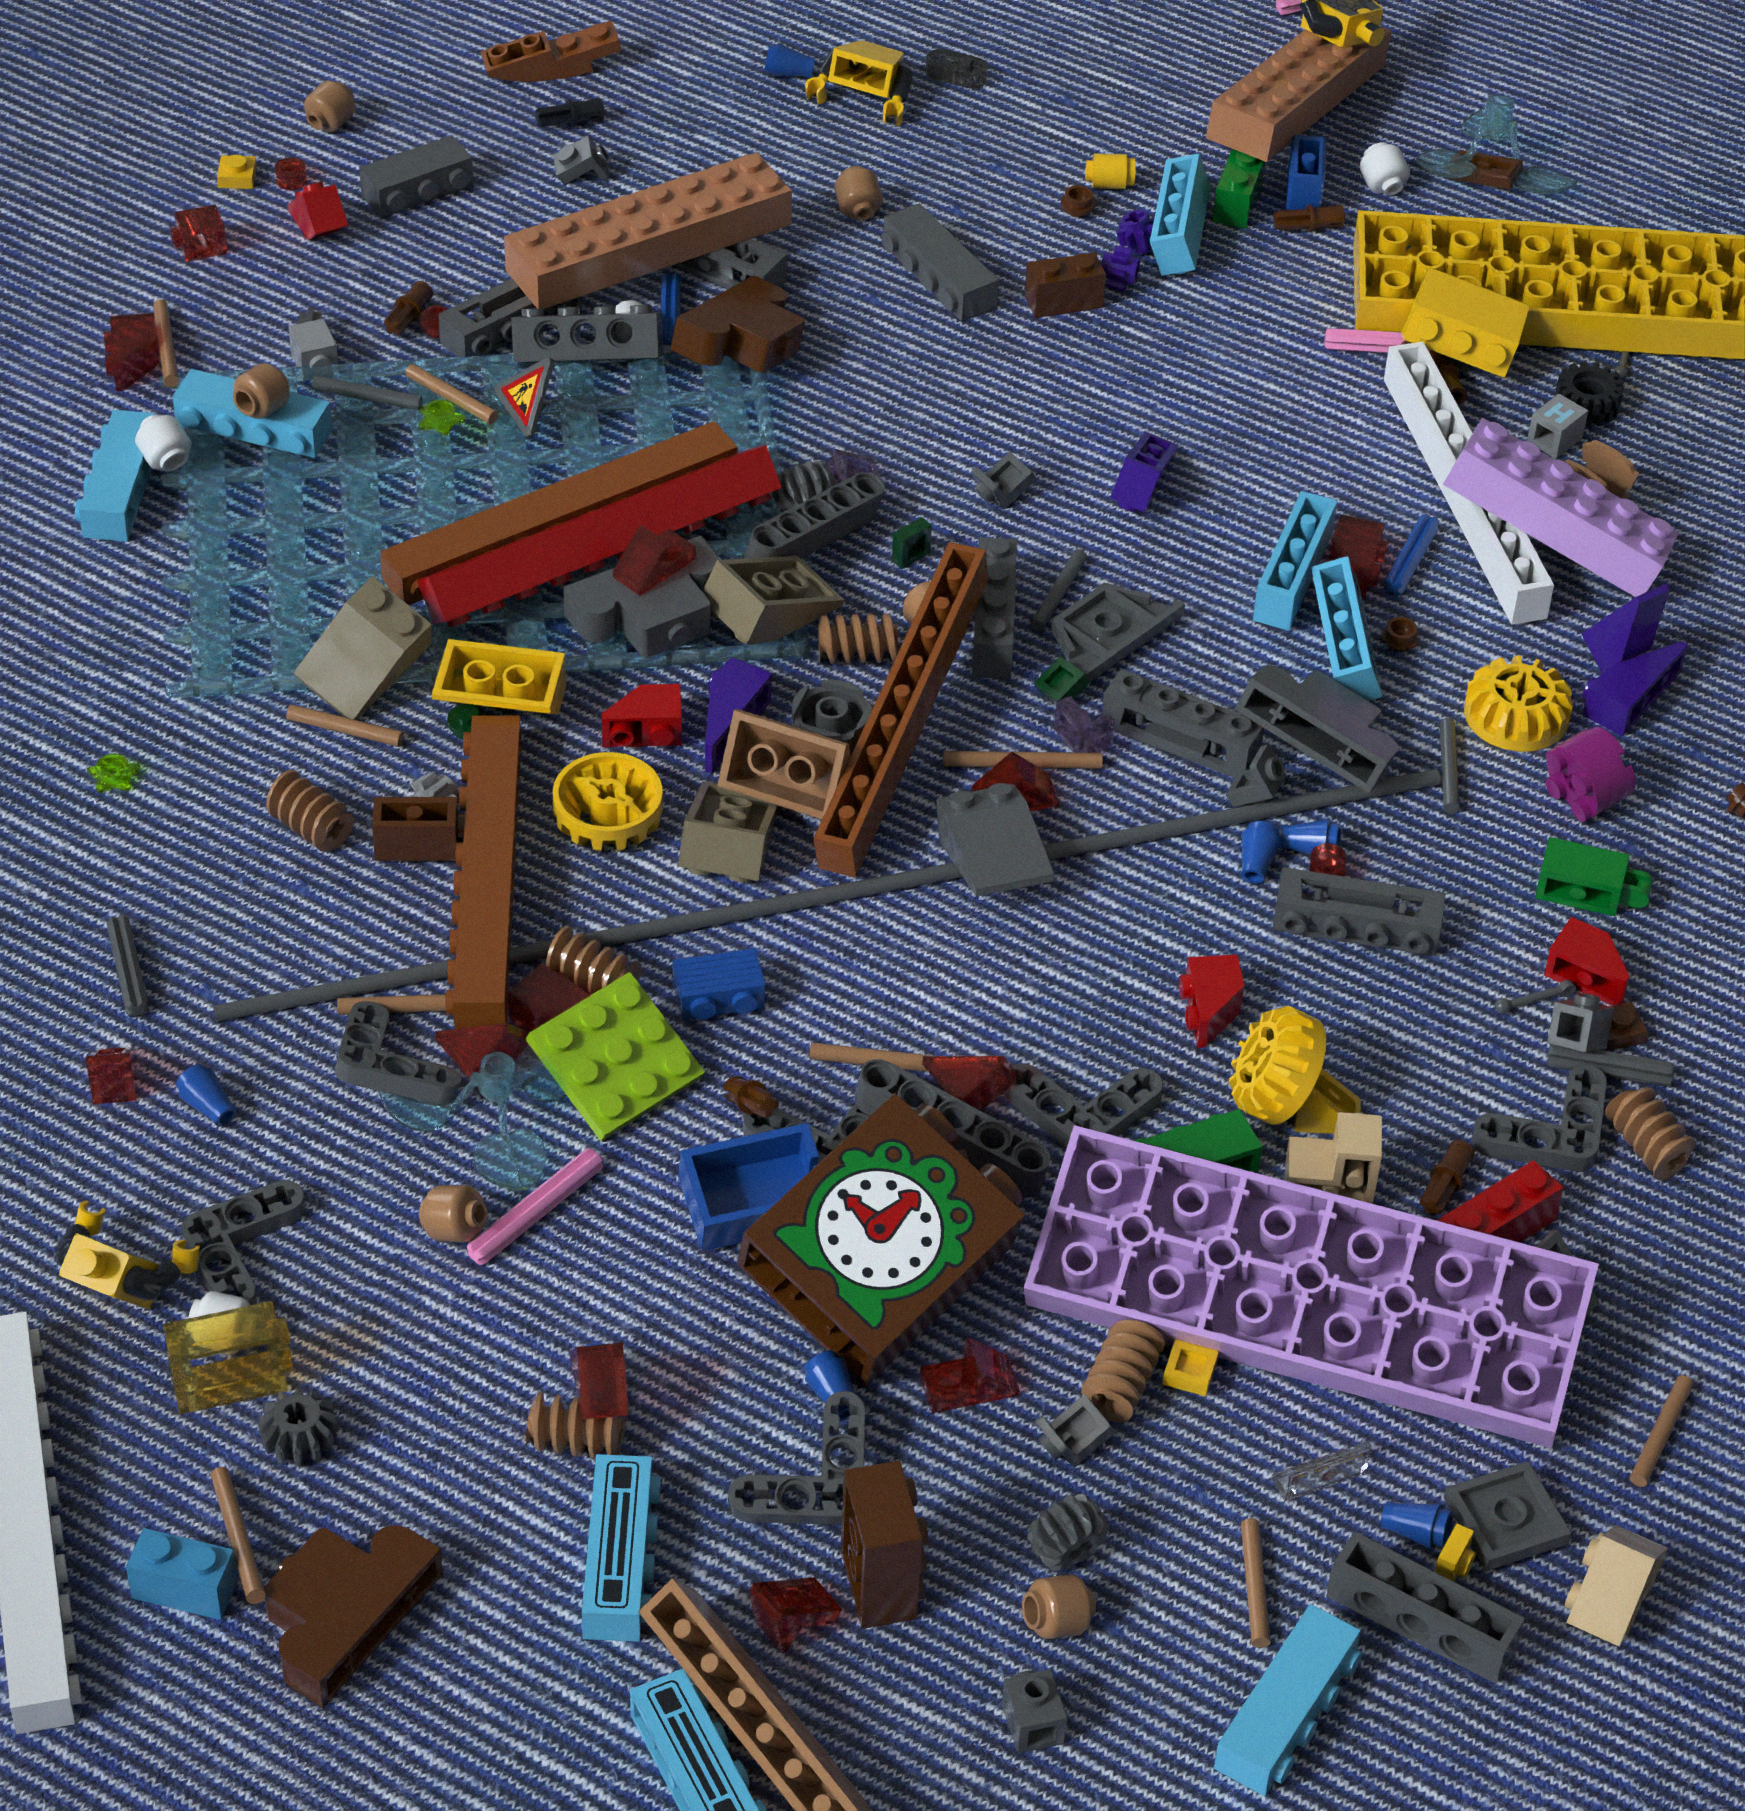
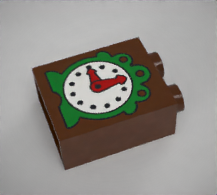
M896 1093L886 1100L744 1232L737 1265L826 1351L834 1350L839 1357L845 1358L849 1373L864 1387L868 1386L1013 1246L1025 1216L1018 1208L1023 1202L1022 1194L1017 1185L1004 1171L992 1164H985L977 1170L954 1148L958 1143L957 1133L942 1113L925 1103L920 1104L913 1110Z

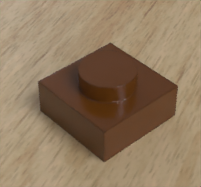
M1628 1002L1610 1006L1614 1007L1606 1051L1645 1044L1648 1031L1633 1003Z

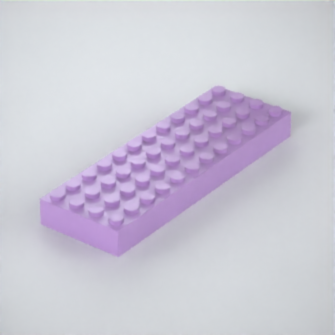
M1074 1125L1026 1278L1024 1295L1027 1306L1111 1328L1115 1322L1121 1320L1145 1322L1157 1329L1162 1334L1165 1343L1170 1345L1174 1344L1175 1339L1217 1350L1219 1351L1218 1358L1552 1448L1599 1264Z

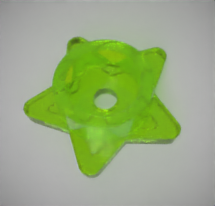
M437 399L429 402L426 406L420 407V412L424 418L418 424V427L422 431L436 430L443 436H448L451 427L464 423L466 417L456 413L454 405L450 401Z
M108 754L101 757L97 761L96 766L88 767L87 772L97 780L96 791L98 793H103L112 788L128 792L131 790L130 778L139 772L140 765L128 763V760L122 755Z

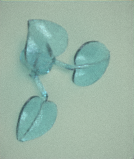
M1490 95L1487 98L1486 106L1469 116L1461 124L1460 131L1466 136L1474 138L1468 153L1461 156L1450 150L1434 149L1420 154L1419 157H1416L1415 162L1438 176L1446 178L1469 176L1476 170V165L1469 161L1472 160L1481 139L1486 138L1497 141L1511 140L1514 159L1521 160L1517 141V122L1512 121L1514 99L1505 95ZM1531 166L1527 169L1523 167L1522 174H1519L1518 179H1516V184L1523 189L1539 194L1559 193L1575 187L1578 181H1573L1552 170Z
M530 1046L514 1052L511 1056L502 1052H493L486 1055L481 1061L480 1073L473 1072L471 1074L470 1082L455 1098L454 1102L450 1104H435L379 1091L385 1109L398 1123L408 1129L423 1132L443 1127L447 1121V1110H457L474 1088L478 1086L480 1093L488 1101L498 1103L500 1135H487L477 1143L474 1149V1165L478 1173L490 1183L514 1191H526L539 1182L545 1169L546 1150L540 1137L530 1129L522 1128L510 1133L508 1132L507 1098L511 1095L513 1089L515 1092L524 1090L530 1099L541 1103L556 1102L567 1096Z

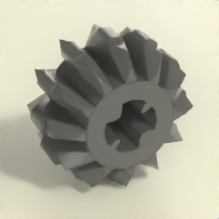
M807 461L804 464H796L790 469H785L782 474L777 475L782 488L773 491L772 496L780 512L783 513L835 486L836 481L833 473L830 472L828 466L823 461Z
M297 1386L294 1395L290 1396L279 1391L276 1397L277 1402H265L264 1416L260 1417L258 1423L264 1449L267 1454L275 1453L276 1459H278L280 1464L293 1458L297 1466L300 1467L303 1459L308 1457L318 1463L321 1456L320 1451H332V1446L334 1445L333 1437L337 1436L339 1430L338 1419L335 1418L334 1406L331 1404L330 1399L321 1400V1395L317 1389L307 1395H303V1391Z
M1077 1494L1074 1497L1067 1495L1062 1501L1058 1503L1053 1502L1047 1510L1040 1511V1517L1030 1524V1531L1026 1538L1030 1542L1031 1549L1038 1560L1040 1559L1051 1571H1059L1062 1568L1067 1570L1071 1569L1078 1562L1083 1563L1089 1555L1095 1554L1096 1548L1105 1543L1110 1527L1098 1505L1096 1506L1085 1494Z

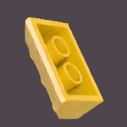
M1428 267L1401 336L1404 340L1412 343L1424 342L1427 349L1505 378L1518 347L1530 305Z
M448 639L432 691V699L559 714L566 690L565 653Z

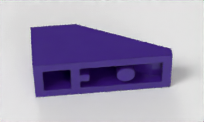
M1145 431L1125 458L1110 498L1118 501L1117 504L1127 511L1138 512L1140 510L1145 512L1151 504L1179 445Z
M1667 584L1633 598L1582 633L1601 673L1608 666L1640 656L1651 650L1670 592Z
M1680 641L1608 666L1598 678L1592 677L1585 686L1582 697L1586 701L1582 716L1624 736L1681 673L1688 644Z
M730 657L721 669H716L713 672L708 683L710 696L705 739V772L713 774L723 761L734 710L739 709L760 716L771 703L772 673L733 657Z

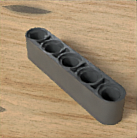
M858 473L767 520L753 529L744 558L798 555L802 559L870 523L875 519L886 487L884 482L874 474Z
M873 1059L867 1061L862 1066L854 1099L856 1106L863 1113L870 1116L894 1093L913 1110L922 1103L931 1105L942 1113L955 1129L958 1143L954 1148L956 1150L965 1149L969 1162L977 1170L985 1164L995 1165L1013 1180L1020 1190L1022 1197H1032L1041 1191L1051 1160L1049 1151L1041 1143L888 1061Z

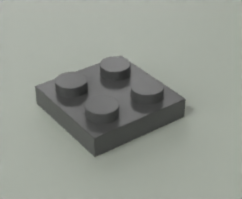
M1529 1461L1446 1487L1444 1500L1453 1512L1458 1524L1474 1531L1471 1546L1485 1571L1569 1544L1572 1533Z

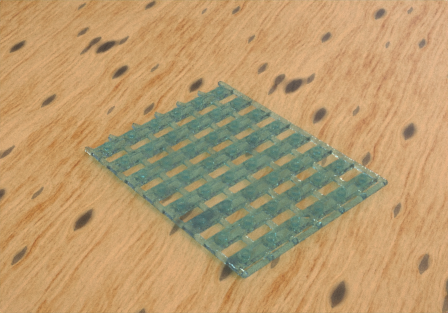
M663 345L664 355L659 358L554 361L557 399L544 400L548 404L540 415L559 414L563 448L527 450L524 434L504 407L494 389L497 384L517 374L518 368H528L539 361L514 362L513 354L330 364L315 367H278L277 369L282 371L287 377L289 392L298 394L297 381L313 380L315 375L371 386V377L405 375L406 369L410 364L417 365L445 381L444 373L481 370L484 404L498 412V418L495 423L491 425L486 423L489 453L452 455L449 421L479 418L457 405L447 406L446 399L408 378L409 394L423 397L422 407L419 411L408 408L373 410L372 401L335 394L336 412L331 413L332 428L337 427L339 462L301 464L300 454L262 446L263 466L226 468L224 436L183 427L192 442L189 459L187 460V468L162 474L161 483L164 486L187 489L188 518L168 523L161 527L162 535L165 537L189 540V570L172 574L162 579L164 588L190 593L191 623L165 630L163 633L165 642L191 646L192 677L166 685V695L170 698L309 689L293 673L311 650L310 635L323 634L334 617L309 619L307 581L346 579L347 601L372 576L385 586L382 580L380 551L383 550L381 525L419 523L420 535H423L457 520L530 493L528 465L565 463L566 478L600 466L604 464L603 461L615 460L675 436L671 407L706 405L708 422L715 421L738 446V453L750 448L766 445L777 475L781 474L765 374L749 368L752 388H742L738 362L724 356V361L719 365L708 366L700 364L704 391L669 393L664 360L686 359V357L670 350L671 345ZM626 362L631 395L595 397L591 364ZM249 369L209 371L208 373L236 379ZM178 373L179 383L177 386L172 388L167 387L164 384V379L162 375L159 380L160 386L164 388L178 389V387L180 386V384L182 383V381L188 373ZM754 402L760 436L750 437L745 403ZM633 410L637 444L601 446L597 412ZM411 423L414 457L376 459L374 425ZM490 468L494 503L456 505L453 470ZM415 472L418 507L380 510L378 474ZM340 477L342 512L304 514L302 479ZM264 481L265 517L228 519L226 484ZM770 492L771 500L769 501H771L773 517L785 512V510L779 508L778 504H775L772 496L773 492ZM745 502L737 506L738 513L723 518L726 540L706 541L717 555H729V559L744 558L753 529L764 523L761 504L750 507L749 503ZM343 527L345 564L307 566L305 530ZM683 528L671 532L673 539L656 546H651V544L638 545L639 553L618 560L617 554L605 558L606 566L588 573L584 572L583 567L577 569L578 581L615 568L616 562L634 561L690 540L689 532L685 533ZM266 532L267 569L229 571L228 534ZM268 584L270 622L231 624L230 586ZM540 584L537 585L539 590L537 594L521 600H517L516 595H512L503 599L504 607L483 614L481 608L468 613L471 620L450 628L447 622L433 624L426 606V612L417 613L432 624L433 643L429 646L430 666L408 667L393 684L436 681L448 639L468 641L467 624L505 622L507 646L548 651L545 619L566 618L564 615V603L543 604ZM805 625L792 632L793 642H783L782 638L775 642L756 643L754 645L742 642V645L705 647L703 636L651 657L644 658L638 652L627 653L625 635L618 629L615 635L607 641L591 642L585 640L587 655L565 657L566 672L727 662L730 657L740 661L792 658L808 655L810 644L807 626ZM270 637L272 676L233 679L232 640ZM456 668L455 677H463V670Z

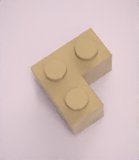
M1338 1112L1333 1140L1290 1136L1285 1161V1181L1373 1204L1382 1159V1116Z
M1615 1525L1606 1533L1600 1532L1597 1538L1593 1537L1582 1561V1564L1589 1566L1583 1583L1575 1581L1565 1601L1564 1607L1571 1610L1566 1623L1620 1647L1627 1640L1644 1597L1653 1587L1668 1548L1618 1525Z

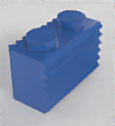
M1292 136L1287 182L1286 208L1288 210L1305 209L1307 204H1311L1313 207H1321L1327 143L1324 137Z
M756 948L672 960L673 986L682 1020L687 1021L690 1018L693 1020H706L714 1015L721 1016L723 1013L729 1015L731 1012L734 1014H747L755 1009L761 1011L765 1007V981Z

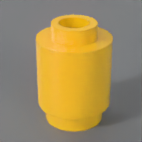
M1093 153L1092 160H1086L1085 181H1092V188L1126 189V186H1134L1135 158H1127V154Z

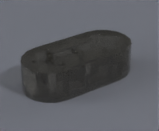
M934 49L926 56L925 72L927 76L934 80L975 89L986 84L988 65L986 61L975 56L947 49Z

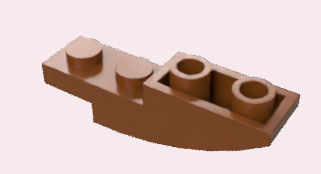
M611 20L595 24L571 34L561 35L548 41L545 31L528 34L523 38L505 44L494 45L489 49L480 51L488 77L520 82H540L575 77L593 72L591 60L622 51Z

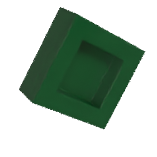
M923 517L901 527L893 533L892 562L901 569L930 554L932 525Z
M1060 656L1033 684L1039 693L1064 710L1088 686L1090 680L1084 672Z

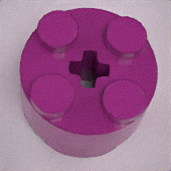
M1596 726L1592 729L1583 730L1546 752L1547 768L1550 776L1545 780L1547 790L1555 799L1563 797L1570 804L1572 813L1580 822H1585L1631 795L1635 791L1636 780L1632 765L1625 767L1619 757L1625 753L1622 746L1607 730Z

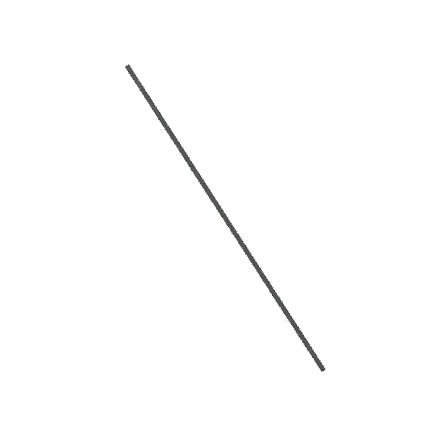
M1438 769L1382 779L1370 794L1356 785L1043 846L1048 859L1054 860L1439 785L1441 783V776ZM954 863L942 864L586 933V945L594 939L600 942L601 947L946 881L963 876ZM553 940L511 948L510 965L547 958ZM448 960L214 1005L215 1021L220 1022L448 977Z

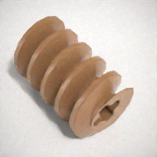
M853 614L849 625H846L843 615H837L833 626H831L827 615H821L818 623L819 663L823 653H827L831 664H835L838 653L843 654L846 663H851L854 652H858L862 663H866L870 652L874 653L877 663H882L885 652H889L894 662L898 654L897 623L893 625L890 615L883 614L880 625H878L874 614H868L864 625H862L858 614Z
M296 770L283 772L274 781L267 795L266 807L268 813L286 827H290L297 835H301L307 842L312 843L320 851L330 852L336 850L345 842L353 829L355 818L352 814L346 813V806L340 801H335L329 793H323L319 786L312 785L309 779L301 777Z
M565 926L561 928L550 945L546 959V970L549 976L556 979L561 978L563 983L570 986L575 985L577 990L583 993L589 992L590 996L628 972H631L637 981L640 979L642 967L639 961L635 960L628 966L629 960L627 955L621 953L614 959L615 952L613 948L607 946L600 952L601 944L599 941L593 939L586 945V935L578 933L573 937V928Z
M1645 1087L1640 1090H1626L1608 1103L1605 1109V1116L1609 1121L1613 1122L1615 1129L1620 1134H1623L1624 1140L1630 1146H1633V1151L1637 1156L1643 1158V1163L1649 1170L1653 1171V1176L1657 1180L1664 1181L1674 1176L1685 1166L1690 1153L1695 1148L1696 1141L1692 1136L1684 1137L1686 1129L1682 1124H1674L1676 1120L1675 1115L1671 1111L1664 1112L1666 1104L1661 1099H1655L1656 1092L1651 1087Z
M1121 1320L1115 1322L1109 1329L1108 1336L1104 1340L1101 1351L1097 1354L1095 1364L1090 1368L1088 1378L1084 1381L1081 1390L1082 1396L1085 1394L1106 1420L1121 1423L1128 1421L1133 1416V1408L1138 1405L1140 1394L1146 1388V1381L1151 1377L1153 1367L1158 1363L1159 1354L1164 1350L1165 1341L1162 1334L1147 1323L1137 1320Z
M538 1391L529 1411L525 1439L526 1446L528 1447L533 1438L537 1451L546 1450L550 1441H552L553 1451L556 1454L564 1453L570 1443L571 1453L574 1457L582 1456L587 1445L592 1460H596V1454H603L605 1448L607 1455H620L625 1435L626 1414L622 1418L618 1417L616 1404L610 1403L607 1411L602 1415L599 1413L597 1400H592L587 1411L583 1412L581 1411L579 1397H574L569 1408L564 1409L560 1394H556L550 1406H545L544 1394Z

